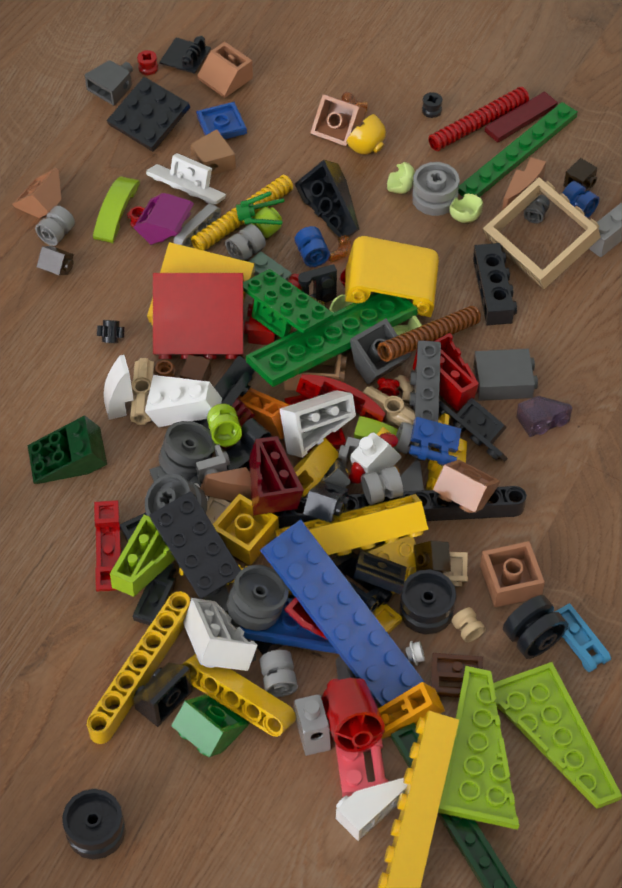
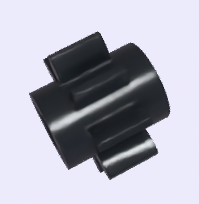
M103 320V325H97V336H102V342L118 343L119 338H124L125 327H119L120 321Z

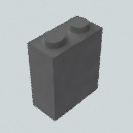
M529 349L475 351L473 367L475 378L479 383L477 388L478 401L533 398L534 389L538 388L537 375L533 376L535 361L534 357L530 358Z

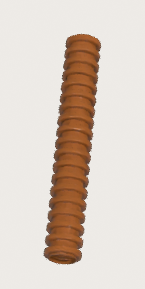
M469 306L381 342L377 348L379 357L383 361L389 362L417 350L418 341H435L448 333L453 335L472 327L481 321V313L477 307Z

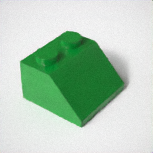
M204 694L184 701L171 726L178 731V734L183 739L189 740L195 745L201 754L210 758L222 753L248 727L250 722Z

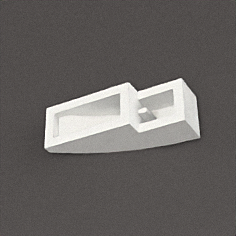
M120 355L108 373L104 386V403L109 420L127 416L125 402L134 400L125 355Z

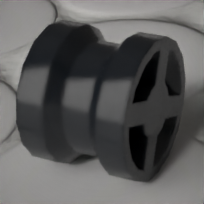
M430 92L423 96L422 113L424 116L436 118L441 114L443 99L440 94Z

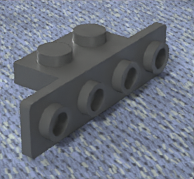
M418 341L417 364L415 371L410 373V385H414V392H410L409 406H413L415 418L420 417L438 422L440 342Z

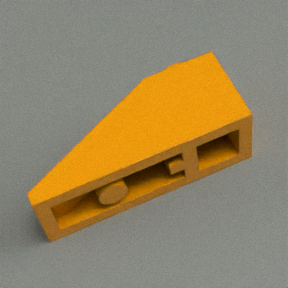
M421 682L378 708L385 724L384 733L381 738L390 737L392 733L412 723H415L417 726L419 718H423L428 711L439 714L443 713L445 709L436 689Z

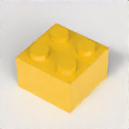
M238 494L213 523V526L231 555L250 566L261 554L260 550L275 538V530L279 529L278 516L273 513L253 516L252 501Z

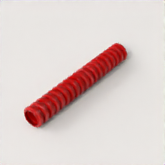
M520 86L493 100L488 105H484L478 110L469 113V115L449 124V126L434 132V134L428 137L429 145L434 151H440L451 143L475 132L480 127H484L495 119L504 116L529 101L527 90Z

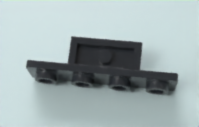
M241 356L234 360L214 387L222 397L221 404L232 406L238 396L243 397L251 387L248 383L253 378L252 374L255 370ZM207 419L193 421L209 429Z
M472 397L457 414L439 400L440 414L446 413L455 420L453 424L457 428H461L462 432L465 430L469 431L472 434L469 438L478 446H481L483 443L488 447L486 452L496 461L498 458H501L504 462L508 459L493 445L495 440L507 428L501 421Z

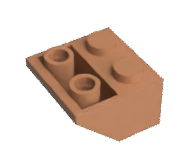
M223 42L210 51L197 75V79L226 98L253 79L252 60L228 43Z

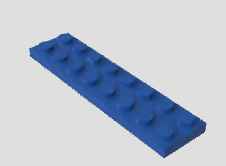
M301 519L260 550L356 678L366 681L379 708L419 683L425 682Z

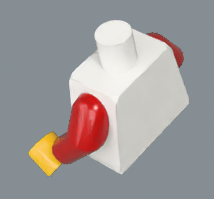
M382 427L377 434L372 432L368 437L360 440L359 446L350 456L352 463L351 472L346 469L350 478V484L361 483V476L363 474L374 471L380 474L381 469L392 467L400 460L401 455L393 448L398 444L396 435Z

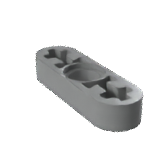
M212 203L208 204L182 227L181 232L174 237V244L190 247L192 245L191 237L220 218L221 209Z

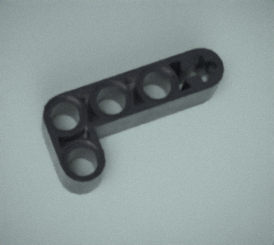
M254 418L247 420L243 424L240 441L226 451L230 461L227 471L247 467L248 471H250L249 457L255 439L271 437V433ZM197 474L190 480L193 484L197 483L201 487L202 483L199 482Z

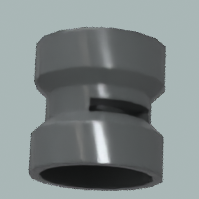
M540 194L531 202L523 213L526 220L531 223H541L545 217V212L550 206L549 199Z

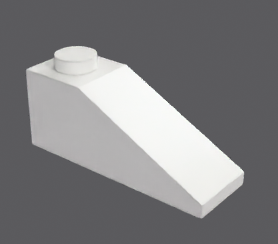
M404 778L355 791L350 797L344 796L336 806V819L359 841L397 806L401 793L405 794L407 784L403 783Z

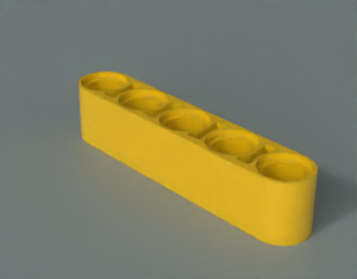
M196 653L181 664L186 665L190 669L192 686L271 736H280L296 720V714L288 704L232 669L222 667L208 668L200 665Z

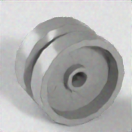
M429 162L420 166L413 177L412 200L415 207L422 213L431 216L449 213V207L456 197L458 199L460 180L457 171L450 165L441 162Z

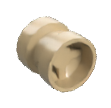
M471 607L456 613L451 621L456 629H460L461 637L467 643L478 639L486 630L483 623L477 621L476 613Z

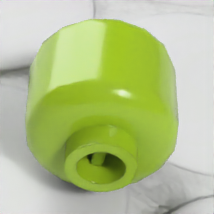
M263 207L255 214L256 216L252 217V219L282 221V217L273 207ZM252 223L261 231L264 238H270L282 226Z

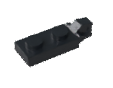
M174 563L169 564L145 587L132 616L134 621L151 625L175 587L176 578H174L176 569L174 568Z

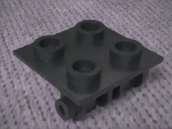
M203 36L196 37L194 42L176 37L159 64L195 74L211 50V47L206 46Z

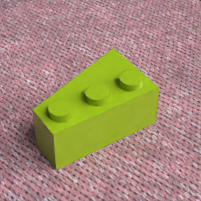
M143 515L110 573L112 588L133 597L175 560L147 515Z

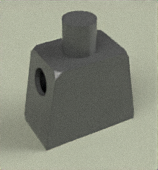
M107 61L84 75L86 89L115 106L132 86L130 73L133 72V67L128 62H124L119 66L113 61Z

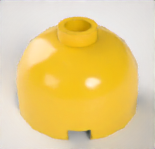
M372 114L363 120L364 124L360 127L357 126L346 140L347 145L351 149L362 155H368L373 151L378 153L385 145L383 143L386 137L385 126L375 114Z

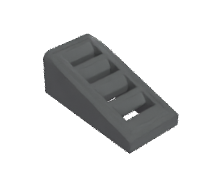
M336 460L322 478V481L344 488L350 484L348 473L340 460Z

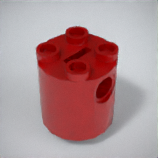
M361 678L330 680L321 699L335 743L340 749L354 753L373 747L381 739L385 724L366 681Z

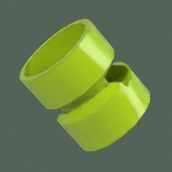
M218 404L208 411L207 422L213 441L223 447L236 444L241 438L242 431L235 409L228 404Z

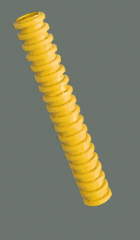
M283 174L246 200L269 191L272 192L270 196L252 204L256 205L278 200L293 190V183L288 176ZM233 208L225 215H222L221 218L212 222L211 225L191 237L192 245L195 249L205 251V249L210 248V245H214L215 242L220 241V238L223 239L225 235H229L230 232H233L235 228H239L245 222L244 220L239 221L237 210ZM262 208L256 209V210H255V214H256L259 210H261Z

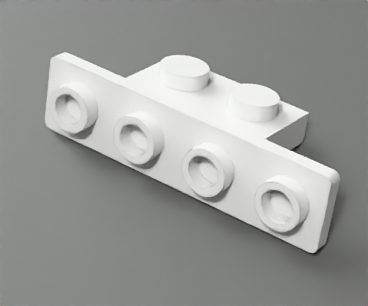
M178 153L172 157L171 170L156 164L146 172V175L153 177L154 180L169 184L174 189L185 191L190 196L205 200L208 204L216 205L226 197L225 193L209 187L212 168Z

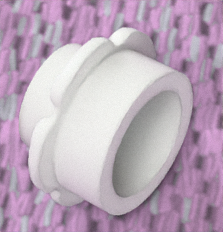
M410 641V646L406 647L409 662L414 661L415 665H418L419 662L425 661L423 648L420 641L415 643Z

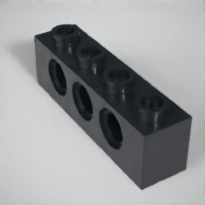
M500 243L474 245L473 263L486 326L512 324L513 316L517 314V303L512 300L513 285L508 282L510 280L509 268H505V251L502 252Z

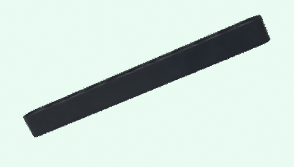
M519 486L497 487L483 509L473 513L462 510L459 507L460 504L454 501L448 502L438 496L439 493L433 490L403 492V496L394 499L416 494L422 501L426 521L516 517L524 511L527 494ZM349 494L347 496L350 498L348 509L355 510L370 506L364 494ZM301 497L297 509L274 512L280 513L276 515L279 520V529L292 526L300 519L303 523L318 519L303 513H297L304 512L307 497ZM385 497L383 502L390 500L387 497Z

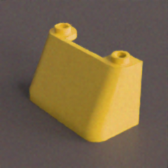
M368 236L358 237L353 242L346 265L345 301L363 303L368 300L371 292L412 299V304L418 308V315L431 317L434 310L439 264L437 252L429 248Z

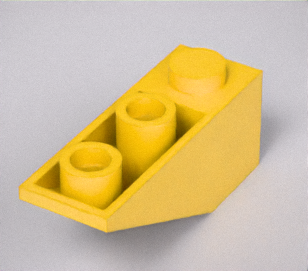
M323 438L324 441L316 445L293 468L304 489L302 497H305L309 490L320 482L339 456L338 451L326 438Z

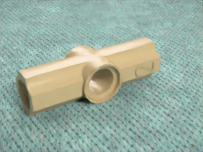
M140 358L138 361H135L134 377L131 384L134 400L131 402L130 419L137 425H145L151 421V418L145 412L155 364L148 358Z
M367 386L363 391L385 412L383 420L386 424L400 426L402 422L413 425L415 411L405 406L400 397H389L372 386Z

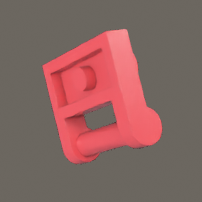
M382 738L373 747L355 753L344 751L336 744L342 797L346 795L351 796L358 790L389 782L385 778L381 753L383 748ZM363 752H371L375 776L374 782L367 781Z

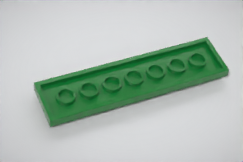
M375 292L363 303H352L334 312L331 319L306 333H301L297 330L246 355V362L266 382L274 387L350 349L351 338L382 320L387 319L390 325L394 327L412 318V316H416L418 308L406 298Z

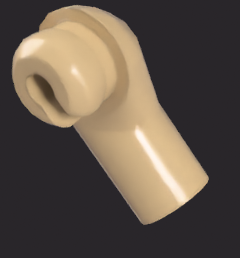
M399 375L394 378L400 382L397 389L401 388L404 405L409 407L410 392H414V386L410 385V381L406 376Z

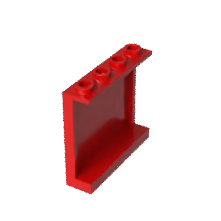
M153 273V354L158 355V359H172V355H181V359H187L189 355H203L205 359H217V355H226V359H236L239 355H244V274Z

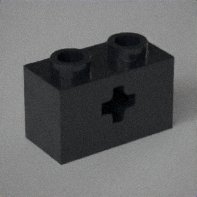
M325 481L319 482L309 490L303 514L331 523L334 519L340 517L343 511H347L350 503V498L347 497L349 489Z

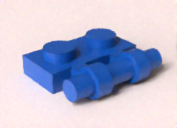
M416 417L410 441L419 443V447L411 445L409 454L417 456V459L420 460L430 459L437 461V464L443 466L444 464L456 461L457 457L449 455L448 451L456 453L458 450L461 428ZM428 446L439 449V452L429 450Z

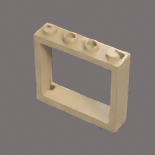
M540 177L483 228L486 238L492 244L500 243L502 252L505 251L506 256L543 289L551 284L601 238L598 223L592 218L589 220L585 217L580 207L572 206L569 199L563 193L558 194L549 181L544 182ZM541 193L586 230L543 270L500 233L508 223Z

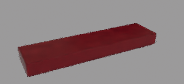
M544 91L485 126L484 132L499 143L549 113L558 106V102Z

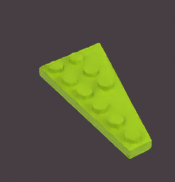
M552 662L493 683L497 708L596 809L621 800L622 794Z
M466 666L456 719L459 720L438 813L518 830L519 821L516 816L515 799L510 783L505 744L501 734V723L497 712L492 673L488 670Z

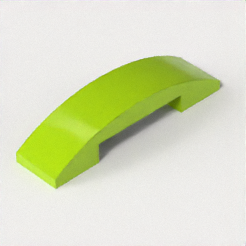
M121 176L115 180L101 206L93 239L110 243L114 242L120 229V219L130 197L134 198L140 180Z

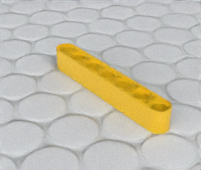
M178 591L169 596L88 717L87 728L90 738L94 743L104 744L112 738L133 706L135 692L139 687L145 686L183 630V622L190 605V597L185 592ZM181 605H182V606H185L184 608H181V609H177V608H176L177 606H181ZM165 625H172L170 628H162ZM153 644L159 645L156 648H149ZM139 664L146 665L143 668H136V666ZM126 684L133 685L128 689L122 688ZM111 705H119L116 709H108ZM99 725L105 726L102 730H94Z

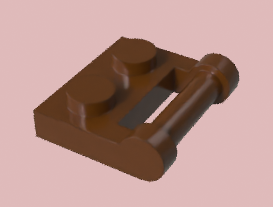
M433 653L431 687L436 689L438 696L460 698L461 687L439 686V681L463 682L466 666L483 669V656Z

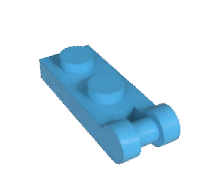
M570 603L555 611L559 612L569 624L567 631L562 637L582 661V665L587 672H592L597 668L598 664H605L611 660L608 650ZM593 649L596 654L591 656L588 651Z

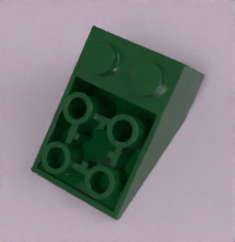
M85 415L27 445L34 484L87 475L107 465L101 429Z

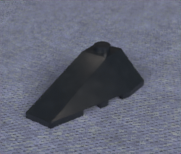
M323 160L294 183L302 201L309 205L315 211L314 213L321 217L342 241H345L359 230L348 184L338 163Z

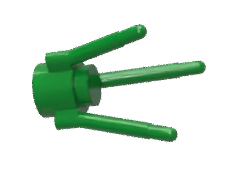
M269 191L249 200L240 201L241 204L236 205L239 221L244 220L245 225L251 223L282 225L283 222L280 220L252 219V217L256 216V209L283 203L285 199L272 200L256 205L252 204L270 196L272 192Z

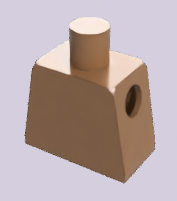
M214 130L191 144V157L189 158L212 168L211 175L236 169L235 153L218 130Z

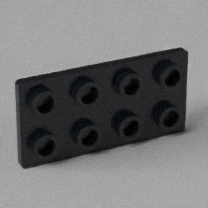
M190 491L150 514L152 523L200 599L233 581L241 571L193 492Z

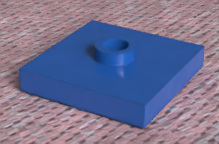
M235 102L196 111V116L205 136L214 130H218L224 139L247 134V128Z

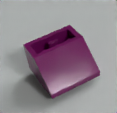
M167 193L157 195L150 199L133 228L150 245L163 242L168 237H175L181 232V226L191 215L190 210L194 203Z

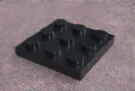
M143 77L106 121L116 130L154 152L191 106L187 101L148 78Z

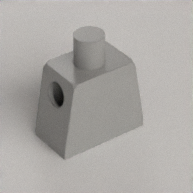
M317 694L294 700L296 723L305 756L331 750L329 724L321 696ZM318 732V735H319L320 737H318V738H311V735H312V734Z

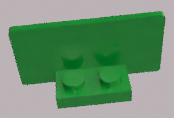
M271 269L243 283V291L254 298L251 317L280 338L290 334L291 326L301 333H306L333 317V312Z

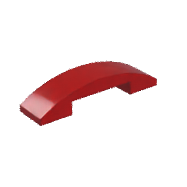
M301 375L296 392L310 399L336 390L352 393L356 413L362 417L380 422L383 421L385 412L376 402L358 389L325 376Z
M118 500L94 502L96 592L116 590L112 588L110 573L121 555Z

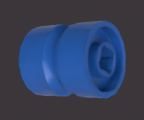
M576 181L568 184L562 192L569 199L572 206H578L585 214L584 216L587 218L594 213L600 201L599 196L589 190L586 191V188Z
M315 226L305 227L296 234L295 243L306 266L317 267L329 259L330 251L319 228Z

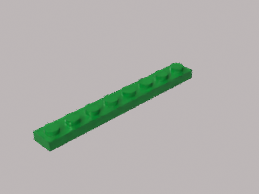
M561 102L461 183L458 194L463 197L465 194L481 197L577 118L578 111Z

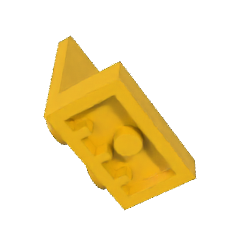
M409 535L399 537L397 542L388 544L384 542L364 550L367 553L407 567L405 580L416 572L414 550L416 543L414 538L409 537Z

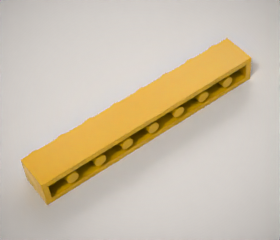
M428 711L417 722L415 732L419 733L417 743L414 742L411 747L409 757L413 758L411 768L408 767L406 769L403 783L407 784L405 794L401 793L398 800L397 809L401 811L399 819H395L392 825L391 835L394 836L392 846L389 845L386 850L384 861L388 862L386 873H381L378 888H421L458 728V719Z

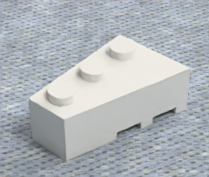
M153 375L145 412L157 427L169 426L180 421H197L207 419L208 411L212 407L221 404L222 397L208 381Z
M336 390L281 408L280 415L287 453L303 458L314 445H319L324 441L323 438L331 432H336L356 416L353 394Z
M192 598L183 624L200 665L208 668L222 667L248 671L257 644L254 641L248 642L243 637L244 631L241 627L236 629L230 623L232 618L216 601Z

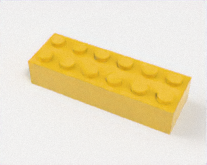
M416 494L343 512L340 517H337L331 523L321 519L304 522L328 555L337 553V556L347 555L352 552L351 549L361 547L362 550L370 549L376 546L375 543L385 541L386 544L399 541V537L405 535L417 537L422 535L423 531L428 530L422 501ZM291 526L276 529V536L278 537Z

